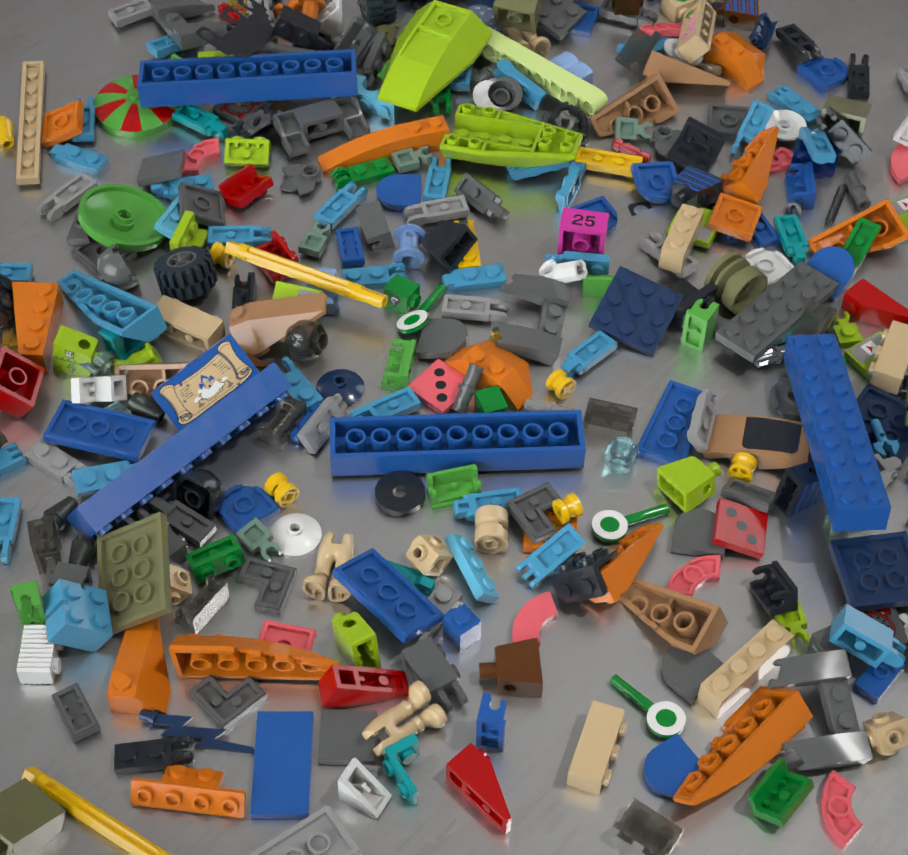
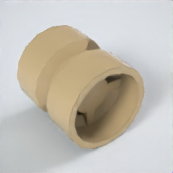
M485 505L475 511L474 545L480 552L496 554L507 549L508 512L505 508L498 505Z

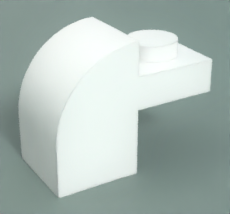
M126 375L71 378L72 403L127 400Z

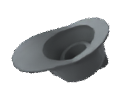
M500 77L479 82L474 87L472 95L476 106H490L507 111L517 107L523 97V91L520 83L515 79Z

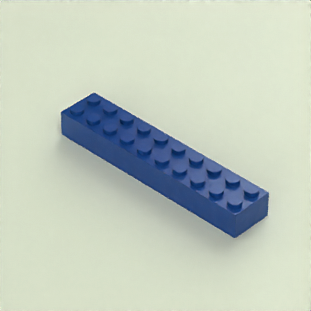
M356 49L250 55L248 58L239 55L238 57L221 56L140 61L137 83L141 107L156 108L160 106H197L200 104L358 96Z
M787 335L783 359L833 532L886 530L891 511L890 501L836 335Z
M273 362L76 507L66 517L79 535L88 536L96 541L97 537L104 535L113 528L112 522L115 526L134 512L132 507L135 511L154 497L153 494L155 496L172 482L176 481L184 473L288 396L285 391L292 385Z
M581 410L330 418L331 476L381 475L394 471L433 473L476 464L478 471L584 468L586 447Z

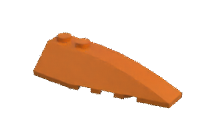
M443 115L398 124L340 145L317 157L322 174L326 175L331 174L330 172L333 169L341 166L346 168L386 156L392 161L391 153L408 148L418 151L420 147L428 146V153L440 151V143L444 135H449V128Z
M198 634L178 635L169 646V652L178 678H207L211 675L217 679H246L250 676L252 679L320 680L332 664L340 665V662L291 645L224 634H216L214 636H200Z

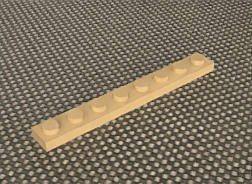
M44 60L27 61L22 64L16 166L17 185L40 184L45 84Z

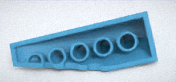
M75 269L57 281L60 288L94 324L122 337L151 342L167 330L159 307L153 303Z

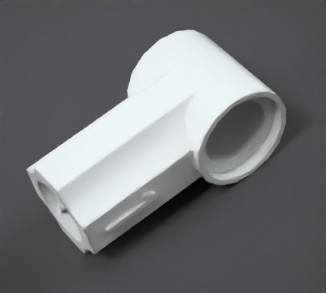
M550 259L540 266L538 273L541 277L567 283L586 279L588 272L586 270V263L582 259L559 264Z

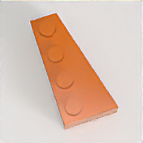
M12 282L18 354L46 368L44 374H48L53 353V342L57 335L64 303L59 283Z

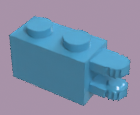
M848 604L832 620L829 636L831 643L845 649L875 668L881 662L895 668L904 666L906 646L893 637L894 631Z

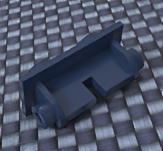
M768 13L760 14L757 25H755L753 32L749 36L751 44L759 50L768 47L779 22H772Z

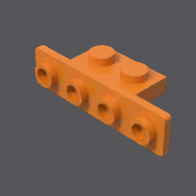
M183 765L167 766L161 780L133 777L131 780L130 803L136 806L244 818L246 792L244 790L221 788L224 782V772L214 771L210 768L196 769Z

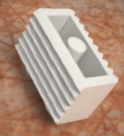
M46 624L24 625L17 663V674L22 684L38 683L41 685L42 683H49L52 685L55 674H60L61 659L58 657L59 650H64V645L48 642Z

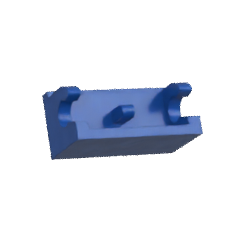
M812 162L789 165L790 170H798L799 172L785 173L784 179L788 203L795 201L801 205L802 209H813L817 192Z
M483 692L477 716L476 747L503 752L506 720H504L506 701L502 699L500 708L493 710L489 707L491 704V694Z

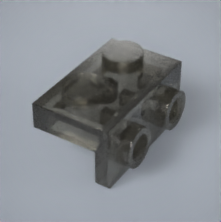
M634 797L620 821H616L613 827L619 830L617 834L619 838L631 845L634 841L644 846L641 852L646 855H670L685 829Z

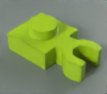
M844 311L842 319L838 318L835 312L832 313L830 319L833 325L831 332L836 335L840 349L851 348L863 341L857 324L849 323L850 314L847 311Z
M798 601L797 611L774 616L776 622L794 636L791 649L795 648L796 638L802 639L805 646H808L809 634L804 630L807 629L808 622L800 601Z

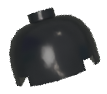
M194 469L184 473L174 482L172 488L174 500H178L206 519H210L221 509L225 498L224 487L219 478L205 469Z

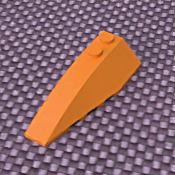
M760 686L726 720L722 726L724 733L721 737H714L710 743L712 750L708 755L700 757L697 762L699 769L689 773L672 797L673 800L677 803L694 806L718 796L754 774L782 751V744L789 742L797 733L801 732L805 728L806 723L813 717L799 691L785 688L769 689L767 686Z

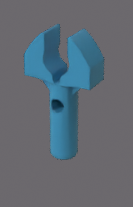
M879 419L871 420L870 425L877 440V443L872 445L874 454L879 453L882 459H885L884 447L890 452L891 457H896L900 446L898 441L887 439Z

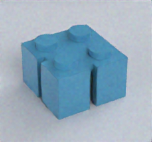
M59 579L42 596L44 615L48 617L45 621L48 642L96 652L113 636L106 590L87 585L81 588L79 583Z

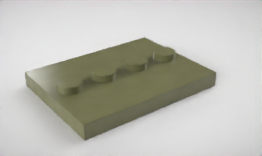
M159 512L97 537L98 588L107 592L113 634L171 613L167 515Z

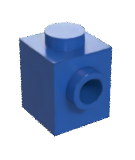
M464 603L458 608H452L443 617V635L461 653L481 639L482 621Z

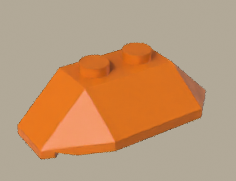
M722 31L713 34L710 50L703 55V59L709 63L721 65L722 73L748 92L764 83L765 54L737 33Z
M490 340L463 347L453 353L450 358H446L443 361L464 376L469 363L483 367L484 371L476 388L481 390L498 385L508 407L515 412H520L524 408L527 398H533L528 362L505 349L497 347Z

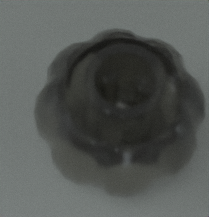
M318 319L316 321L298 320L286 330L284 344L294 359L311 361L318 358L322 351L326 349L328 335Z

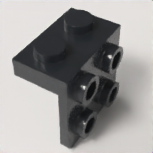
M689 116L678 139L668 152L666 160L673 161L674 165L683 170L688 165H692L709 172L728 136Z
M679 278L667 286V288L684 295L683 301L677 304V311L672 320L681 329L684 326L687 309H691L697 300L703 299L702 306H700L702 309H708L709 305L713 302L716 303L718 287L712 282L700 290L684 278Z
M602 547L592 551V554L586 555V552H580L571 556L570 561L557 565L558 569L551 573L549 577L559 604L602 597L607 594L608 591L599 567L618 555L617 549L608 550L607 547Z

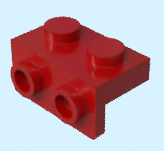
M249 163L220 183L218 187L226 205L245 208L251 204L252 200L266 194L267 190L274 183L271 177L258 175L254 165Z
M275 230L270 232L271 241L255 247L299 263L296 252L288 248L285 238L283 236L280 237ZM261 267L273 284L276 281L280 282L289 278L283 274Z

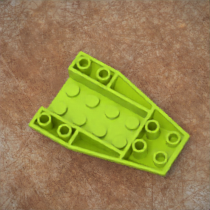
M433 0L416 11L398 36L378 94V100L417 112L475 62L491 39L492 32L473 11Z
M460 103L455 113L454 130L452 134L444 135L440 143V151L445 158L495 166H549L574 160L582 142L583 134L495 109L494 107H480L471 103Z

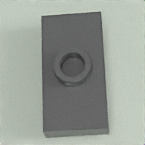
M78 213L66 238L68 246L90 244L92 240L81 227Z
M733 477L723 486L720 494L723 498L768 513L776 504L779 495L773 491Z
M78 683L51 695L74 742L101 730Z

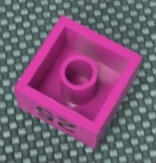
M563 207L559 226L557 255L563 254L564 251L604 254L609 213Z

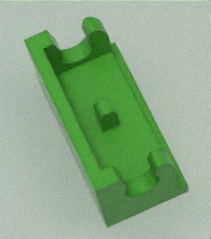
M587 275L586 279H581L582 297H603L615 275Z
M703 299L697 300L691 309H687L681 344L701 353L714 336L719 304L715 302L711 303L708 309L700 308Z
M401 339L392 341L393 346H400L402 349L390 348L383 380L381 381L382 389L398 391L409 385L416 359V340L413 339L411 341Z
M476 464L426 474V491L432 511L452 507L453 502L462 500L464 495L481 493L482 485L481 480H478Z
M37 580L9 586L19 619L23 621V627L25 624H46L45 621L48 618L44 615L43 599Z

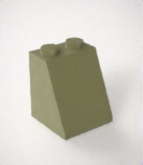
M495 0L493 4L495 24L536 33L545 0Z
M829 94L821 117L831 127L834 126L836 122L826 112L828 107H832L862 138L872 104ZM828 137L836 155L846 157Z
M26 778L0 793V855H38L62 831L66 810Z

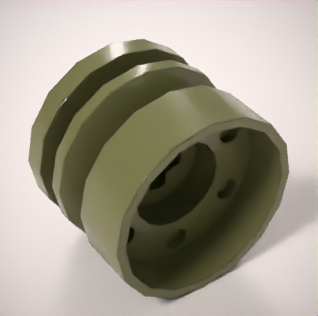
M735 251L725 254L711 267L706 276L704 286L710 282L718 287L716 298L721 300L722 304L736 315L766 290L768 277L755 266H750V262Z

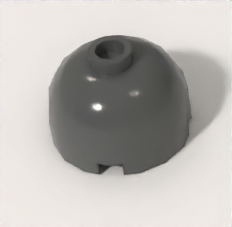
M114 244L99 256L97 260L99 273L96 274V277L104 283L127 291L139 285L140 282L137 279H132L131 276H136L125 256L116 252L119 248Z

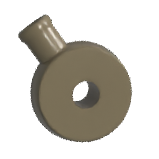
M700 63L697 65L698 69L705 72L721 75V65L712 63Z

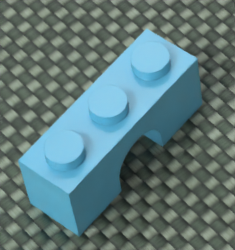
M357 74L358 96L356 98L358 99L361 111L394 121L403 108L378 100L380 89L376 91L367 90L366 77Z

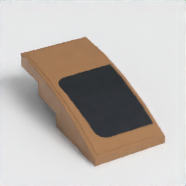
M716 414L708 450L703 452L705 459L730 458L731 463L736 453H749L757 459L758 469H784L807 463L810 460V449L802 423L755 415Z

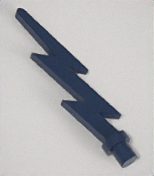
M143 709L138 716V720L146 722L149 727L154 728L156 725L170 726L161 736L175 737L188 735L194 739H203L194 745L195 748L250 754L255 752L254 748L250 746L217 740V738L227 732V729L185 726L194 718L193 716L160 714L156 710L149 712Z

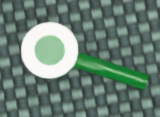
M439 284L418 310L409 312L398 320L396 326L400 333L416 332L429 322L427 312L447 290L444 284Z
M665 503L626 516L617 511L603 510L593 517L591 529L598 539L605 542H617L625 537L629 525L668 514L670 509L668 504Z
M617 674L612 676L609 683L647 712L646 723L653 734L662 738H671L676 734L679 735L684 730L686 716L680 706L669 701H661L654 704Z

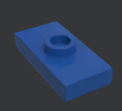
M358 226L335 229L342 268L365 265Z
M904 661V666L899 668L892 667L884 662H881L877 668L869 665L854 683L853 689L877 704L904 670L907 662Z

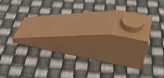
M653 50L649 53L641 75L647 78L650 75L660 74L666 84L728 87L731 83L728 80Z
M654 74L634 85L591 116L589 121L598 137L614 134L616 117L637 118L638 125L646 122L656 124L664 122L680 110L660 74Z
M319 293L249 302L230 310V333L246 354L249 353L256 358L270 351L269 346L279 340L281 342L287 340V335L295 329H303L325 315L327 295Z
M190 362L115 365V375H126L127 394L133 395L135 392L145 393L155 401L150 393Z
M634 578L631 586L621 594V599L619 600L672 646L693 654H698L715 646L728 624L720 606L638 578Z

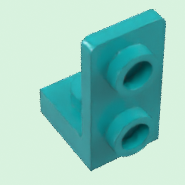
M105 328L97 332L105 351L110 352L115 356L114 359L118 360L127 359L147 343L146 341L123 338Z
M412 733L384 748L385 760L382 761L386 773L390 777L393 775L397 780V788L404 799L408 798L411 804L415 805L418 803V790L402 764H410L420 755V742L416 735Z

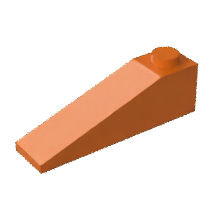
M777 126L760 131L744 149L746 154L733 161L731 164L733 169L727 175L722 174L720 178L724 179V194L753 204H757L762 199V194L767 188L779 132Z
M887 198L809 239L807 242L813 254L825 247L836 246L843 248L860 217L881 226V231L869 252L890 249L908 239V230Z
M662 522L642 525L619 540L620 545L608 549H617L618 555L599 567L608 593L602 597L590 599L592 602L612 604L621 599V594L631 586L664 527Z
M158 618L126 629L112 669L107 699L112 713L139 714L143 709L149 712L156 710L160 714L167 715L171 688Z

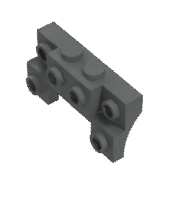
M356 96L335 97L273 115V125L281 136L282 146L290 158L311 152L310 144L307 140L343 130L350 140L370 133V127L363 116Z

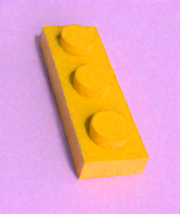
M579 147L575 162L586 163V170L633 177L630 167L633 163H643V157Z

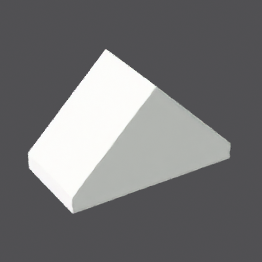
M342 0L331 1L325 9L318 13L317 20L322 22L320 29L327 32V34H343Z
M352 758L337 781L339 800L373 818L379 817L392 796L356 758Z

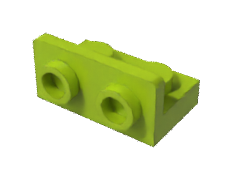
M233 136L232 138H226L224 165L245 167L250 163L254 167L269 168L270 140H266L264 137L245 139L241 136Z
M185 210L169 242L170 250L185 246L204 247L208 239V230L198 229L194 212Z

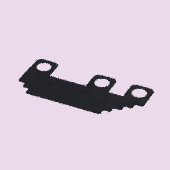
M238 0L241 6L253 13L248 18L231 7L222 11L223 16L237 25L223 37H220L207 27H201L195 32L197 36L225 55L233 54L237 57L241 55L244 58H248L275 36L272 34L273 26L270 25L271 20L268 19L267 9L254 0L249 1L255 4V8H249L243 3V0ZM227 12L237 13L240 19L234 20L230 18ZM208 31L212 33L214 39H206L202 36L201 32Z

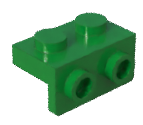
M234 533L185 554L197 584L246 563L242 548L238 544Z
M778 758L773 766L768 768L765 776L757 786L752 788L748 796L754 816L783 828L813 790L814 784L812 779L789 771L785 760Z

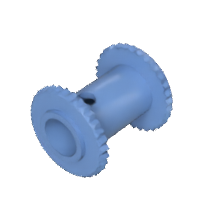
M410 223L400 225L395 229L394 240L400 244V248L394 252L393 262L404 263L407 270H414L423 265L425 256L418 249V245L422 244L426 236L424 229Z

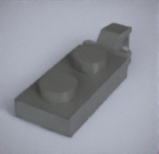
M377 33L362 67L364 70L362 76L366 77V88L370 91L373 90L377 83L376 78L383 68L386 55L390 53L391 45L385 33Z
M465 172L454 192L458 195L464 194L466 201L484 215L493 217L495 214L497 217L506 220L510 212L501 206L503 200L472 175Z
M155 496L149 502L150 510L154 514L161 512L167 515V522L172 530L200 548L217 531V527L213 522L178 500L167 503L158 496Z

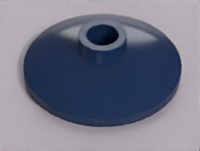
M335 369L321 376L317 382L316 390L324 400L339 393L343 398L342 401H345L347 407H350L362 399L365 392V384L357 373L347 369Z

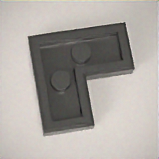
M549 482L506 502L505 507L534 545L556 534L557 529L545 513L553 510L552 502L558 498L561 499V497Z
M247 556L246 563L243 564L238 580L240 583L261 588L254 604L255 610L280 616L296 578L297 568Z
M211 675L189 690V696L221 729H229L268 699L267 693L250 676L229 692Z

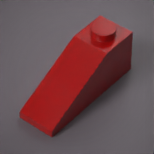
M862 278L845 292L841 308L857 320L890 329L893 320L908 325V309Z
M332 664L318 681L323 706L350 708L409 697L406 673L402 670Z
M470 743L446 764V778L507 834L511 829V816L490 757L483 749H477Z

